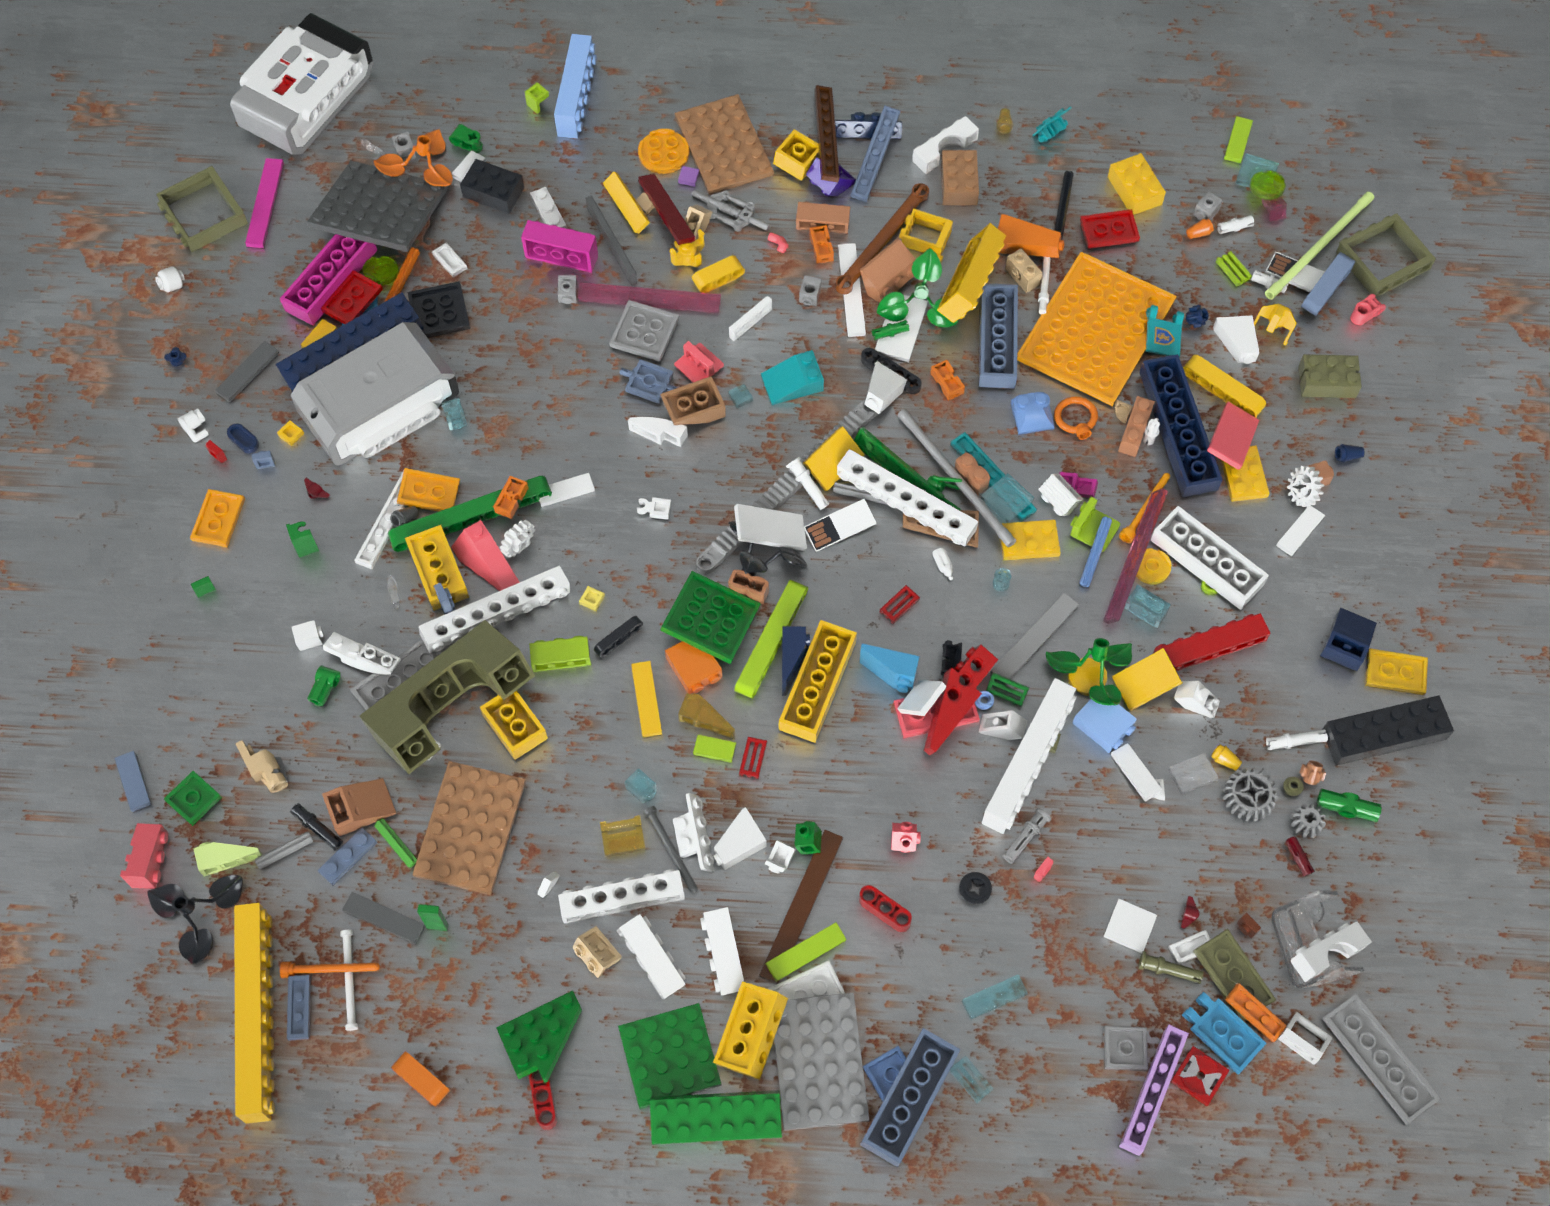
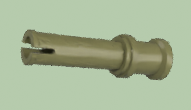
M1142 951L1138 964V969L1140 970L1144 968L1154 971L1157 975L1164 973L1201 984L1204 974L1202 970L1165 961L1164 957L1151 956L1145 951Z

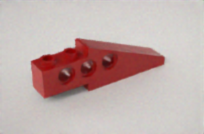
M981 644L975 648L972 646L965 654L967 658L964 662L960 661L954 669L951 668L944 673L942 682L946 685V688L937 699L924 751L928 755L935 753L982 694L976 688L999 660ZM971 663L975 664L976 671L971 668ZM960 677H962L965 680V685H962L960 683ZM948 691L953 694V700L948 697Z

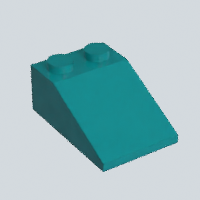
M813 350L796 354L761 373L771 405L824 391V379Z

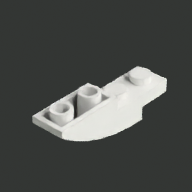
M333 632L323 645L325 651L340 657L342 663L371 673L391 675L401 661V658L369 643H366L364 646L336 632Z

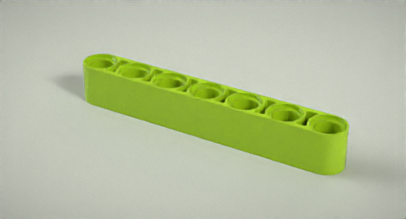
M789 580L736 683L735 692L751 699L755 697L782 644V626H791L805 599L808 586Z

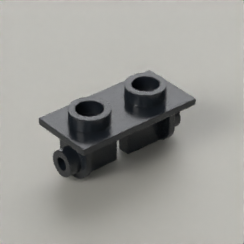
M947 640L942 645V657L945 658L942 660V670L940 673L942 678L947 670L954 669L961 661L962 643L953 645L952 641Z

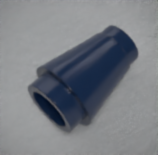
M1341 444L1335 448V458L1341 462L1363 458L1365 454L1364 448L1359 446Z

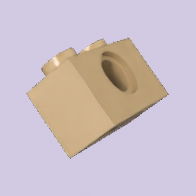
M1022 248L1007 256L1005 269L1025 293L1041 284L1043 272Z

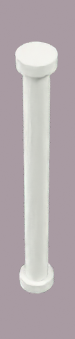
M342 930L340 931V936L343 937L344 964L352 963L351 936H353V931ZM345 972L347 1009L345 1030L352 1031L358 1029L355 1016L353 972Z

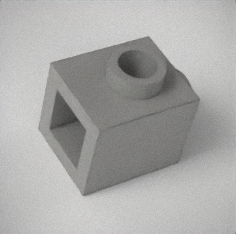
M1208 191L1196 205L1193 215L1199 220L1203 218L1205 220L1208 218L1212 220L1220 211L1223 200Z

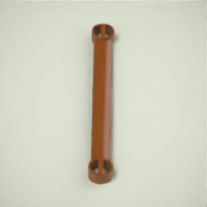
M918 183L913 186L910 196L847 272L836 279L835 289L838 293L849 294L852 292L853 284L861 276L860 269L879 254L906 221L907 215H911L913 209H916L921 202L928 199L929 188L926 184ZM921 190L926 192L925 195H919ZM845 282L850 284L849 287L843 288Z

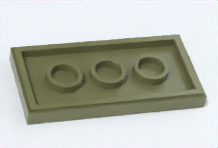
M1226 929L1193 950L1224 998L1228 996L1237 983H1240L1264 1006H1268L1276 1001V998L1229 929ZM1229 1004L1234 1013L1245 1021L1246 1018Z

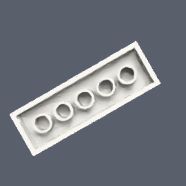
M1179 506L1153 532L1151 541L1202 581L1206 582L1207 585L1215 589L1240 610L1264 586L1269 576Z

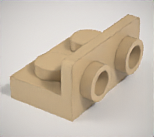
M597 926L578 936L573 945L576 955L584 961L589 971L594 973L597 978L603 974L604 970L620 961L622 957Z

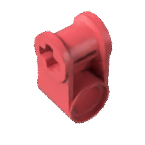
M1372 293L1356 304L1350 319L1356 325H1363L1380 315L1385 310L1386 305L1381 304L1376 299V295Z

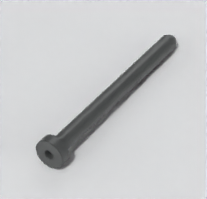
M651 806L643 811L644 817L650 819L689 890L695 893L698 891V887L655 814L657 812L656 807Z

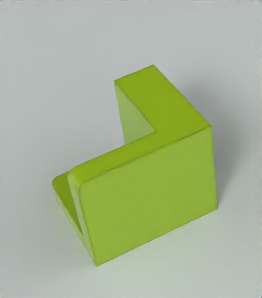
M538 82L525 91L527 106L538 114L540 113L539 104L549 97V92Z

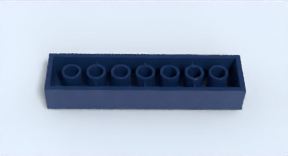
M401 292L275 365L293 392L299 381L402 322L417 323L421 330L424 327L418 315Z
M1178 354L1143 361L1139 373L1148 399L1155 401L1152 411L1155 418L1159 419V431L1182 497L1219 490L1223 479L1214 455L1207 451L1210 443Z

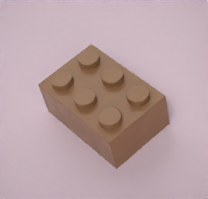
M942 150L941 181L943 205L978 204L977 150Z

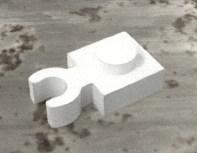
M652 497V502H648L644 498L639 499V504L645 505V507H637V513L646 514L650 512L651 518L669 519L670 499Z

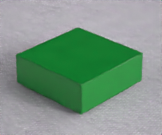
M209 576L191 583L197 597L216 590Z

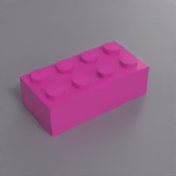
M527 221L521 236L525 258L585 272H593L598 259L596 235L578 232L573 229H565L556 225L543 224L539 221Z

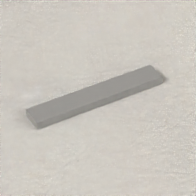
M1063 593L990 673L993 674L994 672L1012 679L1079 607V603L1066 593Z

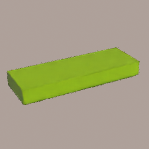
M1236 116L1224 157L1225 160L1241 163L1253 120Z

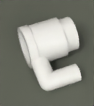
M198 408L177 418L193 442H199L209 436L206 429L199 433L194 431L195 428L206 421Z

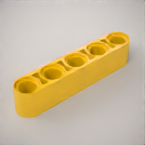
M1193 355L1183 366L1185 375L1224 402L1232 403L1255 418L1266 406V401L1263 397L1199 355Z

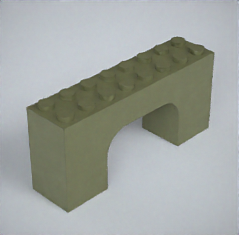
M484 620L359 717L376 742L410 774L441 750L426 727L428 722L467 690L476 686H488L505 700L535 675L520 649Z

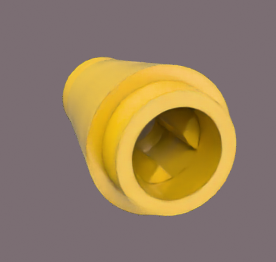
M1219 744L1211 755L1215 762L1234 771L1242 764V761L1226 745Z

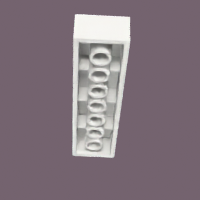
M1056 678L1054 679L985 810L982 820L983 825L1001 834H1004L1006 829H1011L1017 813L1020 812L1025 797L1028 796L1034 780L1037 779L1041 771L1042 764L1045 763L1051 747L1054 746L1059 732L1065 725L1068 714L1070 715L1075 705L1077 696L1074 694L1077 688Z

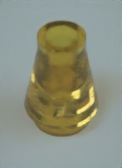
M1003 108L1000 110L996 127L1000 133L1007 134L1014 125L1010 110Z

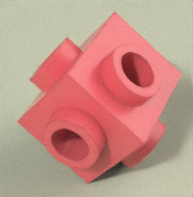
M911 822L892 823L891 850H899L904 853L916 851V844H920L921 832H917V824H912Z

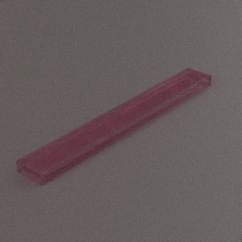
M580 282L578 301L627 305L628 300L651 307L719 313L721 294Z
M1164 488L1151 493L1103 621L1107 624L1120 620L1168 491Z

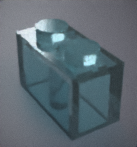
M1137 585L1127 599L1125 609L1158 628L1167 615L1171 604Z

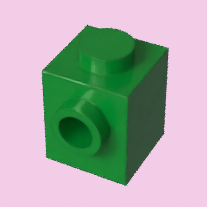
M812 821L796 824L794 846L801 855L821 852L822 830Z

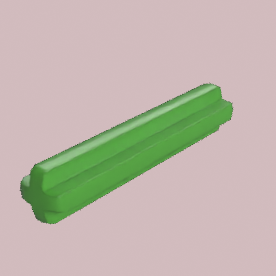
M382 818L376 821L375 828L409 868L415 866L417 858L385 819Z

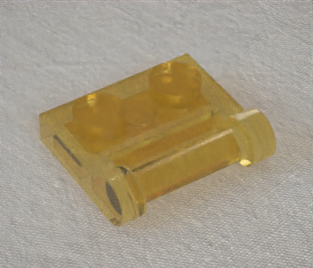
M640 815L634 816L633 819L616 822H600L605 857L646 850ZM636 827V830L608 835V831Z

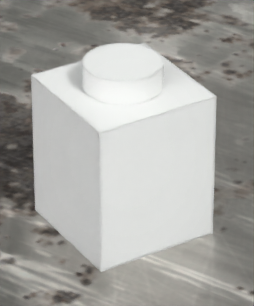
M315 620L292 626L295 642L300 651L323 645L321 637H324L321 626H317Z

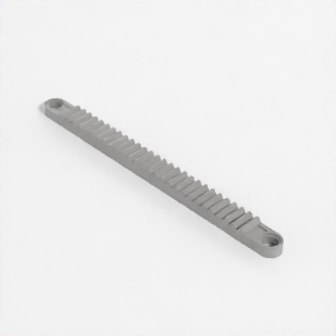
M863 400L853 411H850L847 416L845 415L844 419L840 420L839 424L835 425L828 434H825L818 444H815L808 453H805L804 457L800 459L801 463L803 464L839 427L843 426L853 439L859 429L871 422L878 413L866 410L865 400ZM789 469L752 506L778 510L803 485L795 480V475ZM730 525L726 531L722 532V535L713 540L712 544L698 556L696 567L701 574L712 573L744 543V541H738V536L732 531ZM704 560L711 562V565L707 568L702 567L700 564Z

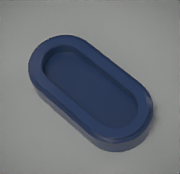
M236 423L227 429L228 438L243 452L253 453L258 449L259 442L256 436L243 425Z

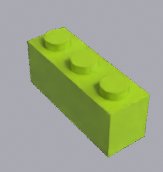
M579 635L569 639L556 638L553 641L537 640L534 643H529L533 672L591 665L587 636Z

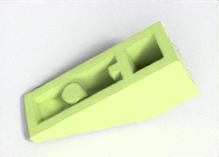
M205 842L200 844L199 847L193 848L198 871L204 877L255 861L256 858L263 855L255 847L216 842Z

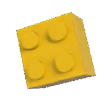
M794 129L776 150L773 164L802 181L815 159L819 158V145Z

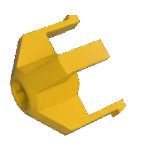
M699 229L698 239L692 243L678 245L675 240L674 245L678 252L676 253L673 248L670 249L671 262L675 266L685 265L697 268L702 265L700 251L704 248L705 233Z
M1279 303L1263 306L1254 321V327L1260 316H1263L1270 322L1266 329L1267 331L1273 333L1275 328L1277 329L1282 326L1290 330L1283 343L1284 345L1288 344L1289 342L1287 341L1297 325L1291 309Z

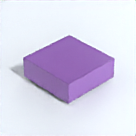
M683 166L678 183L695 187L700 173L699 169Z

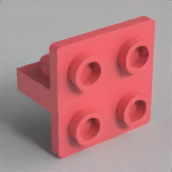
M689 341L683 345L684 355L674 363V366L692 382L711 377L724 367V363L703 344L693 345Z

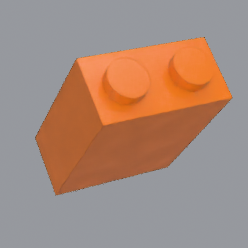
M681 641L665 650L668 663L688 695L700 692L704 686L710 683L715 684L722 677V668L715 657Z

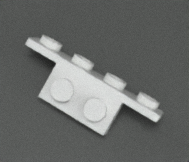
M687 793L686 799L689 813L673 819L679 855L682 858H686L697 853L700 869L713 872L714 858L710 851V839L706 831L702 800L698 795Z

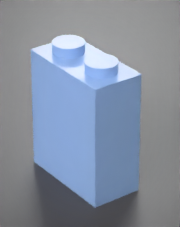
M1090 699L1075 715L1073 724L1110 753L1113 749L1117 750L1124 742L1122 739L1125 735L1129 737L1136 729L1134 725L1137 719L1119 704L1115 706L1102 705Z

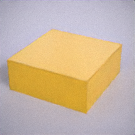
M289 420L277 434L292 446L304 435V432Z

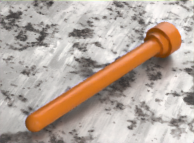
M282 961L280 964V977L288 978L289 976L301 973L378 971L380 965L379 963L296 965L291 961Z

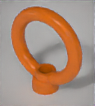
M1068 397L1056 406L1054 419L1062 430L1076 434L1079 440H1084L1092 434L1091 429L1098 420V411L1095 405L1086 398ZM1070 404H1081L1088 408L1091 418L1088 423H1080L1076 427L1070 426L1063 421L1061 417L1062 410Z

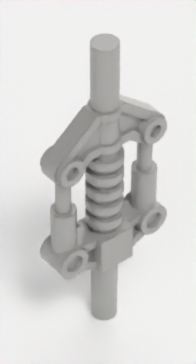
M696 190L692 193L693 197L707 203V209L712 211L710 219L718 218L723 223L732 226L736 232L741 231L743 227L748 226L750 223L766 231L770 228V224L753 217L755 204L752 201L746 202L739 198L736 199L730 196L728 191H723L710 197ZM731 200L735 202L736 205H739L745 209H743L742 211L730 204H726L725 202ZM719 209L720 211H723L724 213H727L728 215H731L737 219L732 220L728 217L718 215L717 210Z

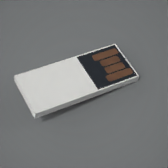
M1275 252L1265 274L1274 275L1275 278L1280 279L1298 260ZM1306 265L1289 284L1311 292L1325 272Z
M862 499L803 528L815 552H818L877 523L865 499Z

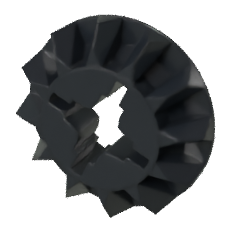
M968 873L960 882V895L966 902L973 903L974 905L983 904L992 893V884L989 878L982 873ZM972 882L976 887L982 886L979 889V895L975 891H970L972 889Z

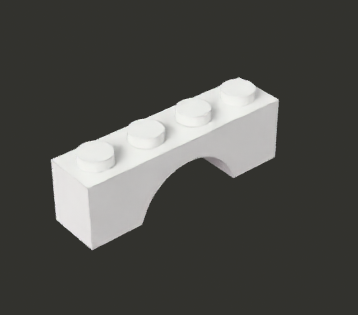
M966 116L958 119L953 125L944 128L935 137L929 138L923 145L917 146L913 150L912 161L927 174L939 166V151L950 145L966 148L978 140L979 128Z
M1358 922L1351 925L1345 923L1337 929L1338 932L1335 933L1332 930L1323 936L1324 940L1321 941L1318 938L1309 944V948L1303 946L1295 951L1296 956L1290 961L1305 982L1319 975L1330 966L1328 951H1336L1348 959L1372 943Z

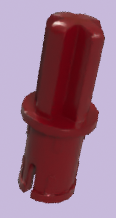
M1297 837L1288 838L1286 844L1294 857L1292 860L1298 865L1302 876L1306 877V875L1314 873L1315 870L1306 856L1308 854L1307 852L1304 853Z

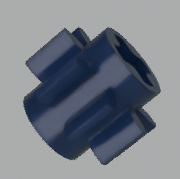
M1201 305L1189 308V311L1186 313V321L1190 325L1193 324L1194 328L1206 325L1205 321L1209 318L1207 309L1201 308Z

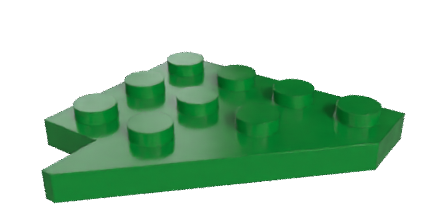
M573 990L496 1027L518 1079L539 1070L544 1084L548 1082L582 1011Z

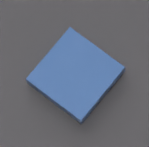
M899 1045L863 1066V1070L882 1102L906 1060Z

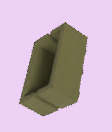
M1303 354L1298 365L1299 379L1301 380V397L1356 398L1362 387L1361 376L1358 373L1360 370L1358 356Z

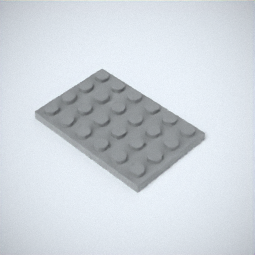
M854 993L787 1000L774 1037L784 1131L869 1122Z

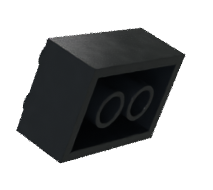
M479 159L474 160L460 183L464 198L510 214L525 188L522 175Z

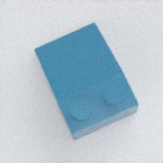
M862 643L860 663L892 688L897 689L899 692L907 693L914 687L919 656Z

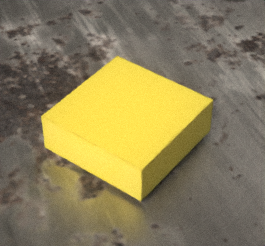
M587 586L579 600V604L597 611L605 597V593Z

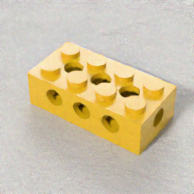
M441 525L405 538L433 611L441 609L434 589V585L441 583L444 589L448 588L453 603L470 598Z
M742 981L713 1063L725 1069L760 1080L788 998L779 992Z

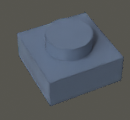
M259 451L252 454V461L256 469L275 466V460L271 451Z

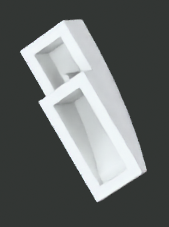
M631 417L628 420L629 430L660 445L665 439L681 447L688 436L687 426L674 425L670 420L655 417Z

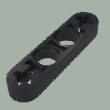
M866 348L862 351L861 362L866 367L873 370L875 366L874 361H878L881 364L885 363L895 373H902L903 378H908L904 391L909 394L920 392L922 381L919 377L875 349Z

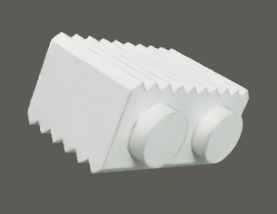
M1051 474L1038 489L1042 493V499L1048 503L1050 502L1054 506L1053 510L1060 516H1069L1084 500L1060 474Z

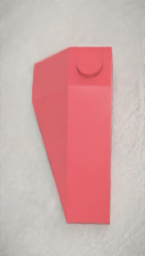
M481 520L464 529L451 546L452 551L461 564L473 570L476 575L481 576L496 590L501 591L520 583Z

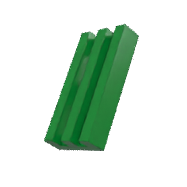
M993 672L986 691L1022 706L1030 687ZM998 679L1002 682H1005L1024 691L1022 693L1001 683H998L994 680ZM992 685H994L998 688H1001L1017 696H1020L1021 699H1016L1012 696L997 691L991 687Z

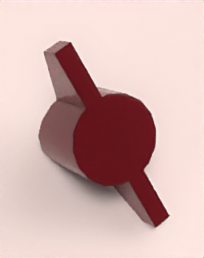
M307 477L304 479L308 496L311 499L329 498L330 494L323 490L319 484L312 482Z
M1188 896L1180 927L1183 929L1194 922L1200 915L1191 896Z

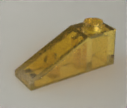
M695 693L692 695L686 694L678 713L679 721L733 740L735 739V729L701 695Z

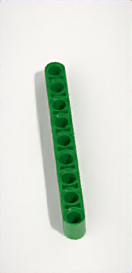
M537 476L525 480L528 484V490L523 500L517 501L518 509L540 502V498L549 495L550 497L552 495L545 476ZM502 489L389 530L388 537L393 550L401 552L409 549L405 540L406 537L439 525L442 526L446 536L468 528L480 520L484 522L501 516L495 513L493 506Z

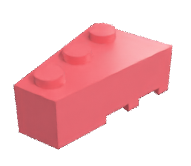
M137 823L130 843L133 846L131 855H126L125 861L128 862L126 871L121 870L120 876L132 888L156 889L157 883L160 882V865L164 862L165 858L163 849L164 844L168 841V832L161 824Z

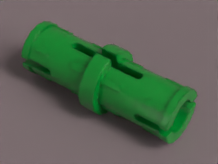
M904 320L872 329L873 339L876 341L889 336L890 338L894 337V335L902 332H908L909 324H906L908 322Z

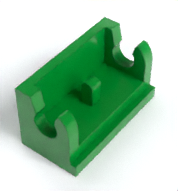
M303 521L292 525L290 523L286 524L291 542L299 558L319 551L310 529L302 532L298 531L300 527L306 526V522Z

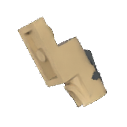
M243 740L235 743L256 783L262 780L271 793L281 791L288 786V778L281 757H274L266 749L254 753L251 745L246 746Z

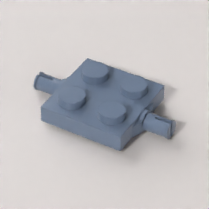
M641 359L632 371L623 367L620 370V375L629 377V382L625 388L627 393L658 404L662 399L660 394L679 388L670 385L674 375L672 370Z

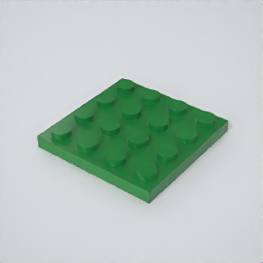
M691 571L660 631L731 664L761 603Z
M699 1003L618 1026L639 1109L649 1107L651 1097L691 1095L722 1086L717 1066L713 1063L714 1055Z

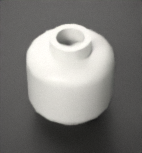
M171 266L158 272L156 283L160 290L171 292L180 289L185 278L181 270L178 271L175 267Z

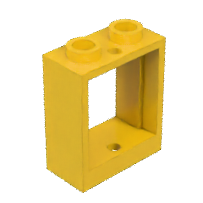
M913 209L911 215H907L906 227L901 229L899 238H901L906 248L921 253L931 248L936 254L942 255L952 232L953 221ZM918 224L940 231L937 243L934 244L910 236L914 225Z

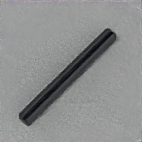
M1065 171L1054 229V231L1061 233V239L1063 238L1074 176L1072 171Z

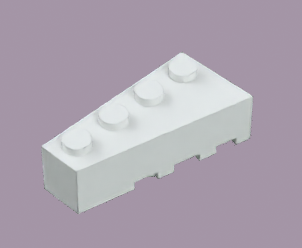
M639 914L619 927L617 933L620 937L622 935L625 937L626 946L630 952L636 954L638 964L644 971H647L649 980L662 999H665L686 985L684 983L686 978L680 969L676 970L672 963L675 961L668 951L664 952L661 945L663 942L658 934L653 935L649 929L652 925L647 917H642Z

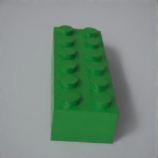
M779 1090L650 1098L652 1145L782 1138Z

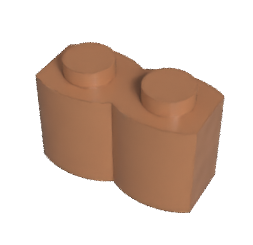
M964 453L956 459L954 468L978 496L986 491L989 486L990 475L983 467L978 465L976 459L969 453Z
M733 570L728 580V587L761 604L765 603L769 594V582L764 578L750 576L742 570Z

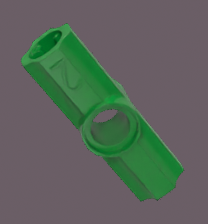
M1321 788L1317 797L1318 807L1337 811L1340 816L1345 818L1359 817L1377 822L1382 810L1381 804L1360 799L1357 794L1350 792L1341 794Z

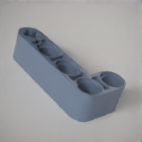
M1339 252L1306 297L1301 307L1317 316L1341 282L1347 278L1356 261Z

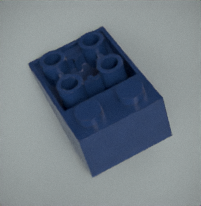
M1340 607L1320 656L1358 671L1370 647L1377 623Z

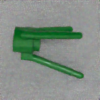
M933 475L927 481L939 492H943L945 487L960 490L957 485L945 483L944 481L962 482V479ZM943 498V502L961 511L958 506Z

